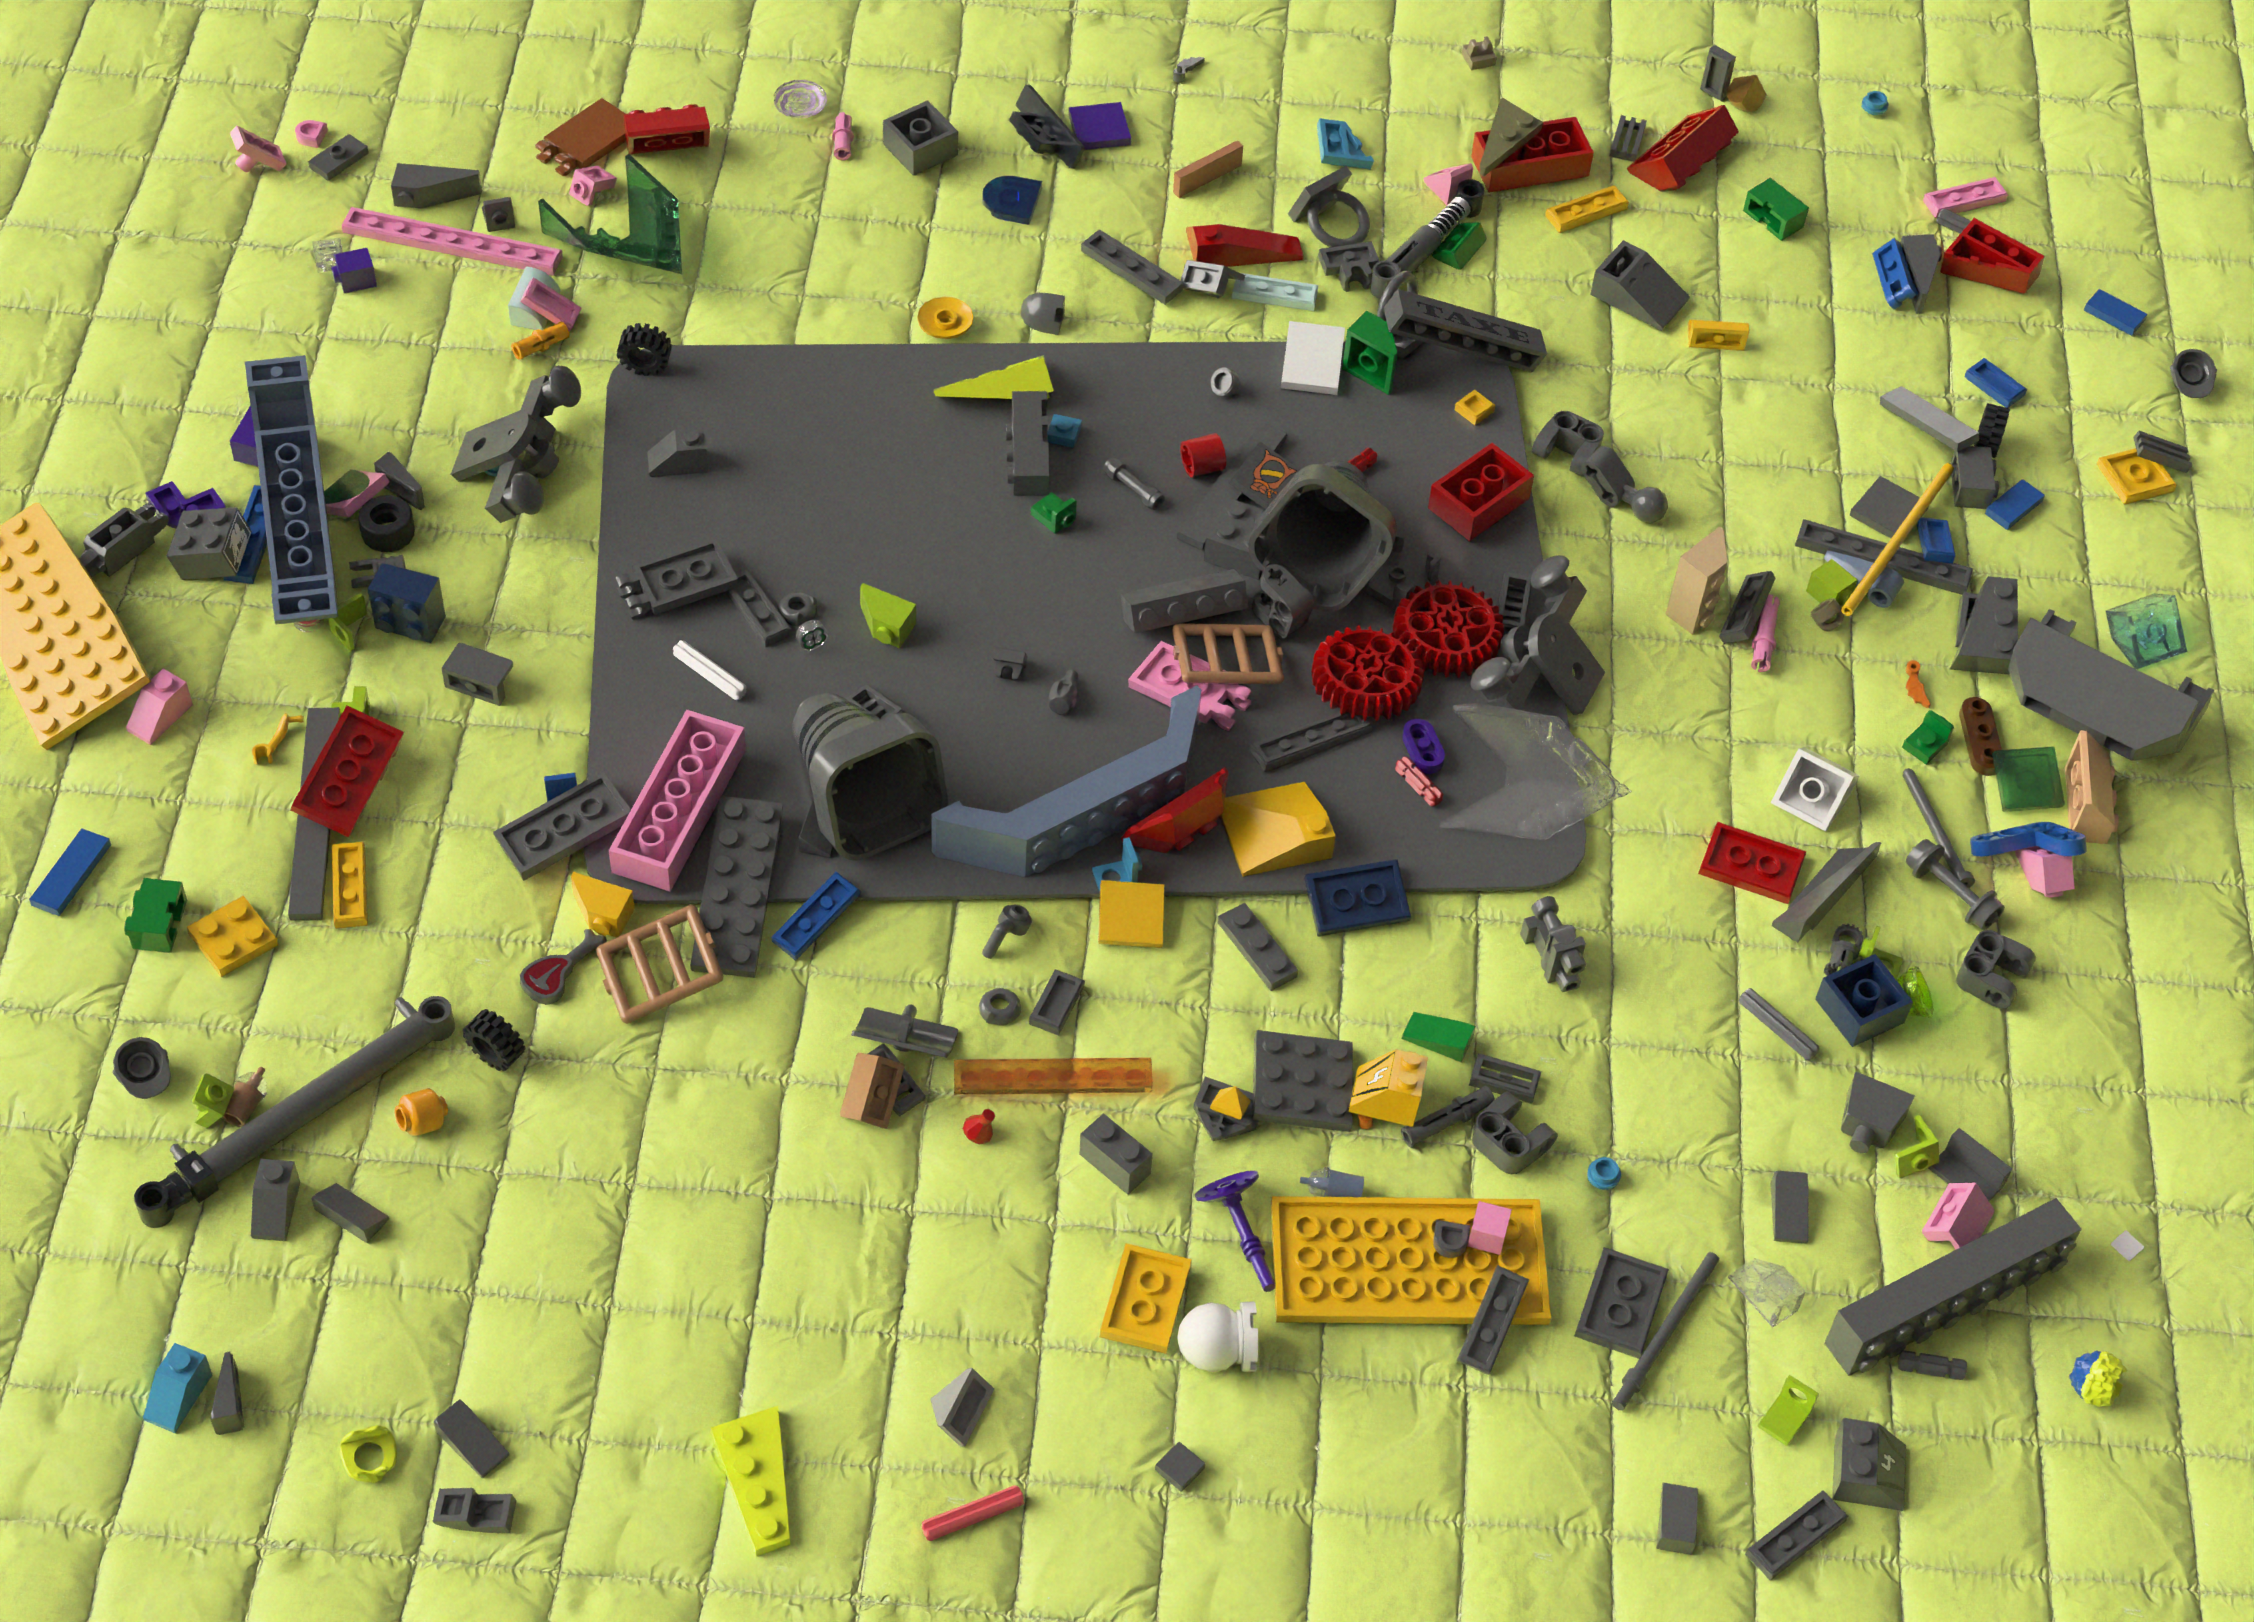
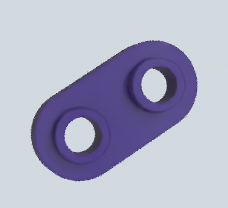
M1423 719L1408 721L1404 725L1402 740L1411 760L1415 763L1414 766L1419 767L1426 774L1440 771L1444 764L1445 752L1433 726Z

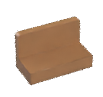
M857 1053L840 1116L887 1129L905 1064L881 1056Z

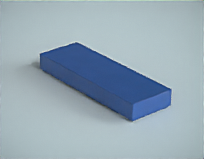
M81 828L29 899L31 906L60 916L111 846L110 839Z
M835 872L771 937L772 942L796 961L860 895V890L838 872Z

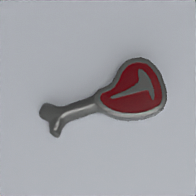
M585 929L583 942L567 955H549L530 963L520 974L522 989L531 999L538 1003L548 1005L557 1002L564 994L565 979L572 973L574 965L588 953L597 949L599 945L606 943V937L595 935L592 929Z

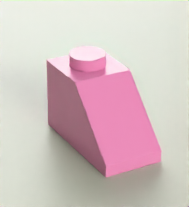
M165 669L159 671L151 679L150 683L142 687L126 726L127 731L150 745L156 741L193 705L187 682Z
M2038 846L2015 850L2019 863L2033 890L2044 893L2045 897H2059L2063 895V891L2075 889L2072 856L2058 855Z

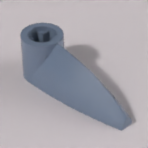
M1827 551L1824 557L1826 562L1833 559L1857 579L1855 587L1858 586L1873 565V562L1832 551ZM1885 567L1867 592L1869 600L1878 607H1889L1902 588L1904 579L1897 571Z

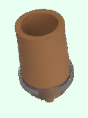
M259 1067L257 1072H246L235 1080V1089L222 1117L225 1121L237 1127L245 1125L259 1102L267 1095V1082L262 1076L265 1068Z

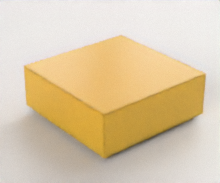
M1473 390L1455 403L1454 410L1473 425H1477L1494 413L1496 405L1478 391Z

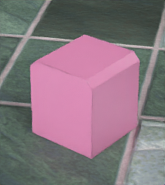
M1479 1201L1468 1247L1500 1255L1512 1209Z

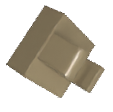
M1484 37L1482 42H1476L1475 39H1472L1469 44L1463 45L1462 55L1471 70L1495 66L1497 57L1493 52V45L1488 37Z

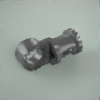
M1842 924L1841 927L1839 926L1836 929L1830 947L1831 959L1824 968L1826 976L1837 972L1838 967L1841 970L1852 965L1853 961L1858 958L1863 935L1858 927L1855 928V925ZM1848 935L1855 940L1856 944L1839 940V937Z

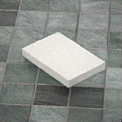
M1289 321L1281 389L1337 395L1345 328Z

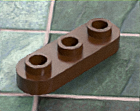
M1979 697L1967 698L1961 706L1959 717L1971 766L1981 775H1995L2001 769L2004 756L1991 705Z

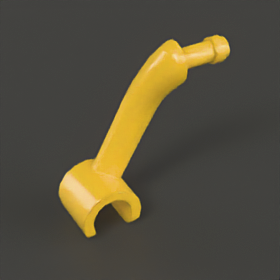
M285 713L269 744L261 743L253 747L254 763L258 764V759L266 756L269 764L273 762L272 753L285 738L289 723L304 722V716H288Z

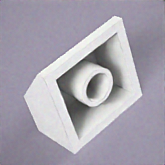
M1806 747L1798 748L1771 803L1823 831H1827L1845 805L1860 775Z

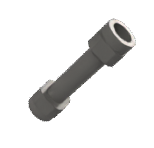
M1111 457L1106 461L1103 471L1107 473V476L1114 481L1117 479L1121 480L1139 494L1144 505L1156 510L1163 504L1164 495L1154 486L1147 487L1126 470L1125 463L1115 457Z

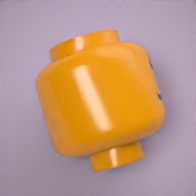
M430 1088L403 1095L400 1098L399 1105L395 1107V1118L399 1128L411 1136L439 1130L444 1123V1116L448 1114V1106L442 1096L439 1097Z

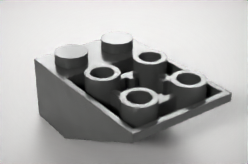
M1624 240L1595 271L1590 294L1661 331L1690 297L1646 251Z

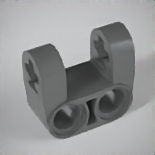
M1560 411L1540 431L1532 446V453L1546 459L1555 447L1574 456L1569 470L1584 477L1581 465L1601 447L1604 432L1596 423L1572 412Z
M1278 564L1266 566L1260 579L1262 589L1254 596L1251 606L1252 611L1265 625H1270L1273 628L1275 636L1285 639L1308 622L1314 606V600L1311 593L1283 566ZM1270 577H1271L1272 579L1279 578L1280 581H1279V582H1278L1277 580L1270 581L1269 578H1270ZM1261 601L1263 603L1270 602L1271 606H1269L1268 604L1263 606L1261 605Z
M1984 930L1977 935L1967 952L1956 981L1963 991L1974 995L1980 1000L1997 1008H2008L2017 994V989L2011 981L1993 972L1996 965L2016 975H2026L2032 968L2036 956L2025 945L2000 935L1995 931Z
M1510 1091L1504 1092L1478 1115L1472 1141L1473 1145L1501 1171L1507 1174H1517L1546 1153L1555 1143L1558 1134L1546 1123H1542L1525 1136L1509 1121L1517 1114L1522 1105V1102ZM1484 1130H1489V1131H1492V1132H1494V1133H1488V1132H1486V1131H1484Z

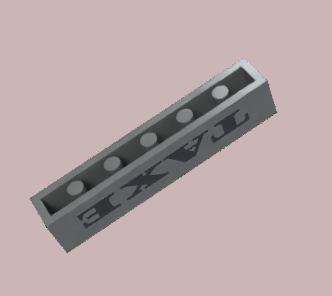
M1401 289L1396 290L1384 307L1390 333L1532 373L1547 355L1540 329Z

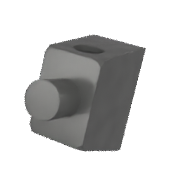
M1855 1072L1847 1093L1841 1124V1131L1852 1136L1849 1144L1850 1147L1858 1153H1867L1871 1145L1885 1148L1906 1118L1915 1095Z

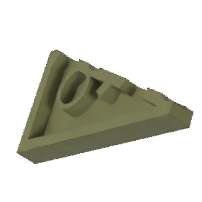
M1501 98L1480 163V175L1484 177L1542 131L1543 122L1505 98Z

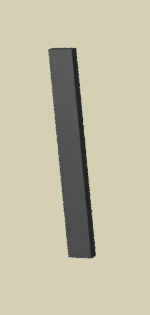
M340 707L308 708L300 789L341 716ZM299 814L297 817L288 916L289 920H322L330 829Z

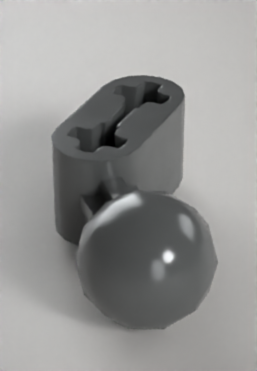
M1601 446L1582 463L1581 471L1599 499L1607 506L1614 507L1623 500L1631 504L1634 516L1641 522L1654 523L1664 517L1668 509L1666 495L1660 489L1649 486L1640 490L1635 489L1633 477L1615 451L1610 447Z

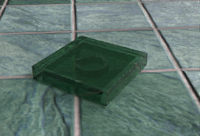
M2054 746L1996 750L1992 754L2002 812L2062 808L2065 805Z

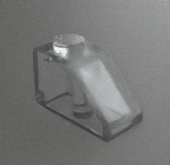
M1757 1258L1729 1274L1728 1277L1772 1328L1799 1310L1806 1293L1805 1289L1784 1266Z

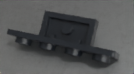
M1025 85L1016 102V107L1020 112L1013 111L1009 121L1016 128V132L1030 144V148L1034 152L1039 154L1057 153L1070 169H1075L1085 150V146L1031 85Z

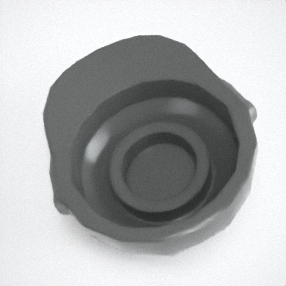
M2186 349L2175 357L2170 370L2173 382L2180 392L2190 398H2203L2210 395L2214 388L2217 372L2212 358L2207 353L2197 349Z
M137 1037L130 1039L116 1050L112 1073L129 1094L134 1097L148 1099L157 1096L166 1090L170 1083L171 1074L168 1052L158 1042L150 1038Z

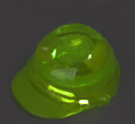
M1910 967L1908 971L1896 980L1913 1001L1908 1015L1923 1016L1931 1019L1934 1007L1927 982L1919 967Z

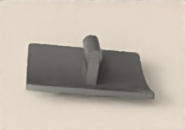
M909 1004L901 1015L866 1007L857 1027L852 1031V1036L890 1044L896 1050L903 1052L916 1050L947 1058L956 1041L958 1029L914 1018L917 1014V1008Z

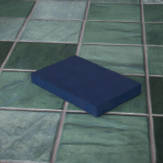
M1398 859L1305 874L1304 879L1317 936L1411 920Z

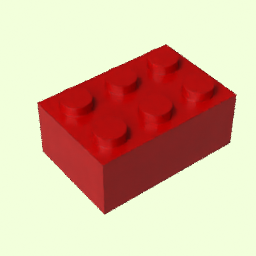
M1492 442L1432 484L1428 509L1468 541H1471L1530 499L1534 474Z

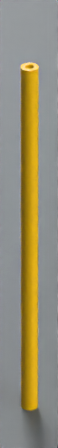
M1949 463L1943 465L1843 605L1841 611L1844 615L1851 616L1953 473V465Z

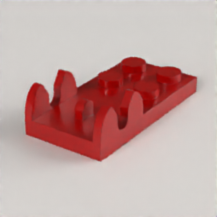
M346 705L296 796L290 811L349 837L378 782L383 779L391 758L395 757L404 732Z

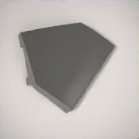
M1205 1076L1193 1108L1211 1140L1218 1141L1254 1131L1259 1121L1252 1120L1253 1093L1238 1088L1251 1100L1250 1105L1241 1120L1213 1111L1210 1109V1106L1219 1090L1233 1086Z

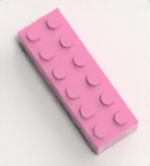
M685 711L609 849L611 873L669 892L671 891L720 800V796H722L746 751L744 727L694 711Z

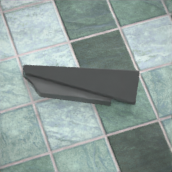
M1875 842L1869 847L1838 849L1788 906L1787 911L1777 917L1771 926L1798 943L1810 929L1813 930L1877 857L1881 842Z

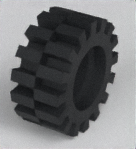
M635 323L634 327L629 325L627 330L624 329L617 349V358H620V364H627L625 369L630 371L633 368L635 369L634 373L638 375L640 371L644 372V376H649L650 372L653 376L657 375L658 371L662 373L665 367H667L672 349L670 337L666 338L667 333L664 331L659 333V328L656 326L651 329L649 328L650 324L645 323L644 327H641L640 323ZM639 348H645V349H647V350H649V351H651V352L643 351V350H641V349H639Z
M1987 403L1979 425V441L1974 443V446L1990 447L1992 458H1996L2010 409Z
M482 1010L463 1029V1037L467 1039V1045L473 1047L472 1051L474 1054L478 1053L480 1055L479 1059L483 1062L486 1060L490 1067L493 1068L495 1066L498 1071H506L526 1050L523 1045V1039L518 1038L520 1034L517 1031H513V1026L509 1022L505 1023L502 1016L497 1017L494 1011Z

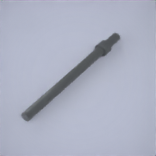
M1712 1252L1707 1253L1635 1367L1630 1368L1623 1377V1385L1612 1401V1405L1616 1409L1624 1410L1633 1394L1640 1392L1647 1381L1646 1374L1719 1262V1257Z

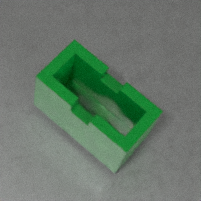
M1769 178L1748 191L1743 211L1758 223L1760 221L1766 223V229L1782 241L1804 228L1809 207L1772 178Z
M143 878L140 890H136L134 893L132 916L126 918L124 927L125 935L129 936L132 949L172 952L178 932L177 928L172 927L174 921H181L187 903L182 882Z

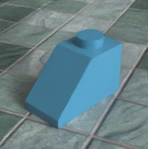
M173 1344L155 1372L143 1416L144 1421L176 1433L212 1377L206 1355L180 1344Z

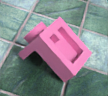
M599 166L576 169L569 194L586 206H589L593 203L595 192L614 188L617 178Z

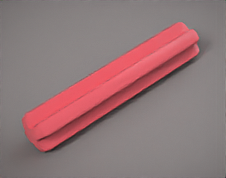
M1017 1485L1011 1486L924 1520L922 1522V1531L928 1541L935 1540L1022 1506L1024 1503L1023 1494Z

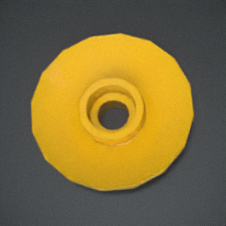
M945 296L933 298L925 302L919 309L917 316L919 326L926 334L941 339L957 338L965 334L972 327L974 318L971 308L965 302L957 298Z

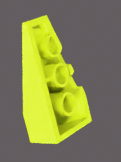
M1043 355L1010 365L1001 371L987 372L974 379L969 378L934 389V394L941 397L1012 399V391H1047V398H1050L1049 392L1054 391Z

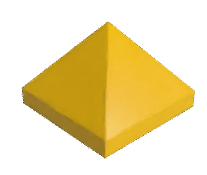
M1236 1086L1219 1090L1210 1109L1241 1120L1251 1100Z

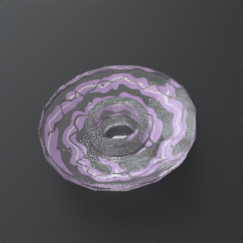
M807 80L786 82L778 87L774 93V105L778 111L793 118H808L817 115L824 109L827 103L824 89L815 82Z

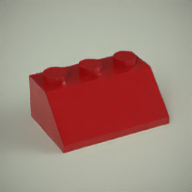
M696 104L683 106V109L672 110L670 107H661L656 109V112L645 113L643 110H634L624 115L628 155L709 146L710 125L705 106L699 107Z

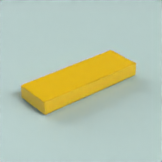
M1613 185L1546 209L1545 216L1555 229L1561 233L1628 209L1629 201Z
M364 842L333 844L332 873L335 929L367 926Z

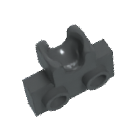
M1372 241L1319 249L1318 254L1325 276L1339 274V281L1343 291H1350L1349 283L1352 281L1360 282L1364 289L1370 287L1372 280L1371 269L1379 262Z

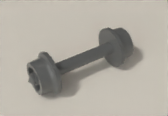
M1925 839L1915 847H1912V851L1906 858V864L1913 870V876L1921 878L1931 871L1971 907L1965 917L1967 924H1975L1981 930H1985L1993 923L1998 922V918L2003 913L2005 907L1997 899V893L1991 890L1979 898L1939 863L1945 851L1944 846L1940 844L1935 845L1930 840Z

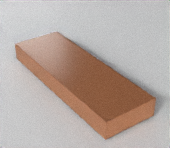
M1237 140L1174 172L1173 193L1180 198L1242 166L1243 145Z

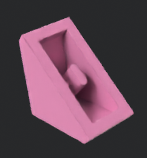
M1472 163L1445 168L1423 179L1425 184L1448 205L1457 194L1459 183L1463 180L1472 179L1473 166Z

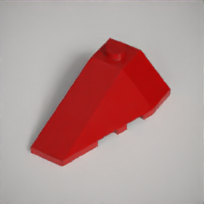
M1223 224L1186 227L1193 261L1231 267L1303 260L1304 257L1299 238L1295 236Z

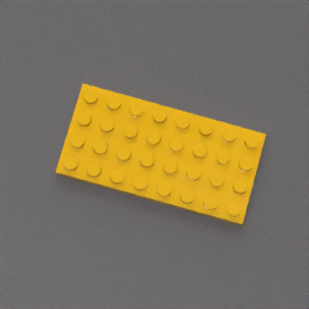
M1272 1196L1271 1218L1274 1281L1276 1284V1322L1472 1324L1495 1268L1498 1265L1529 1279L1510 1325L1550 1324L1551 1312L1540 1199ZM1479 1201L1512 1209L1500 1255L1468 1247V1243L1465 1252L1455 1258L1444 1257L1435 1250L1433 1238L1436 1220L1470 1225V1238Z

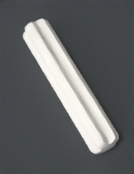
M681 640L673 647L675 657L730 697L740 700L742 696H745L747 691L744 683L690 644Z

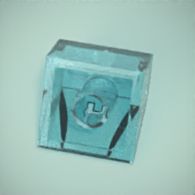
M2154 593L2105 610L2111 639L2135 669L2187 652L2176 595Z

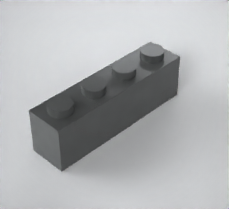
M1235 569L1121 593L1124 622L1134 633L1248 608L1246 581Z

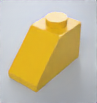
M573 872L571 875L573 895L589 929L594 930L600 935L619 937L635 909L633 891Z

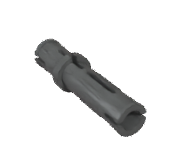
M1483 1086L1481 1089L1463 1098L1458 1096L1448 1106L1414 1122L1413 1127H1402L1401 1135L1405 1143L1409 1147H1413L1415 1144L1460 1121L1465 1123L1471 1120L1473 1114L1487 1108L1495 1100L1494 1095L1487 1086Z

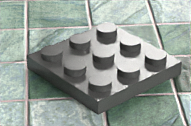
M1256 1030L1254 1036L1252 1120L1350 1132L1352 1113L1348 1111L1353 1092V1042Z

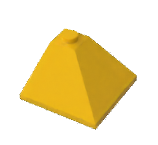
M1305 782L1225 798L1224 810L1220 817L1242 877L1331 859L1333 857L1336 835L1326 810Z

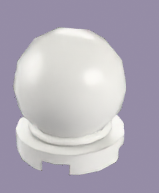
M1212 1302L1196 1306L1181 1322L1177 1337L1180 1351L1186 1360L1198 1369L1210 1372L1226 1370L1236 1361L1241 1364L1242 1372L1257 1371L1255 1362H1258V1328H1253V1315L1257 1314L1256 1303L1240 1302V1310H1236V1312L1224 1304Z

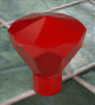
M985 1109L981 1115H972L966 1118L962 1128L966 1137L979 1145L990 1142L993 1136L992 1121L995 1119V1113L990 1109Z

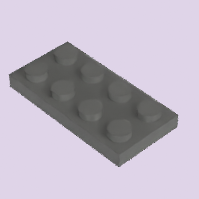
M602 771L499 828L493 834L524 881L621 827L631 809L606 773Z

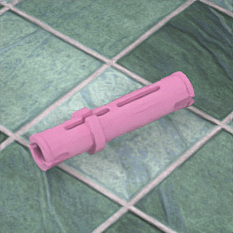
M1768 595L1759 615L1756 636L1752 640L1754 654L1751 666L1756 670L1759 662L1758 672H1765L1770 669L1772 652L1776 648L1774 635L1780 600L1778 597H1775L1772 605L1773 595Z

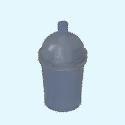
M1324 1167L1314 1170L1309 1178L1300 1177V1183L1308 1184V1189L1314 1197H1362L1364 1177Z

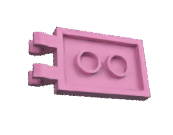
M1160 641L1128 679L1129 688L1171 707L1172 697L1198 686L1201 689L1199 721L1206 724L1212 718L1220 728L1227 731L1235 724V720L1231 718L1235 713V709L1222 704L1226 698L1242 711H1245L1251 704V700L1247 699L1251 694V690L1246 686L1219 683H1185L1182 680L1179 661L1174 660V646ZM1190 654L1193 671H1210L1208 662Z

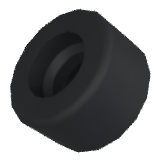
M384 495L372 498L359 511L358 521L364 543L373 550L394 552L404 548L414 537L415 525L412 510L409 504L399 497Z

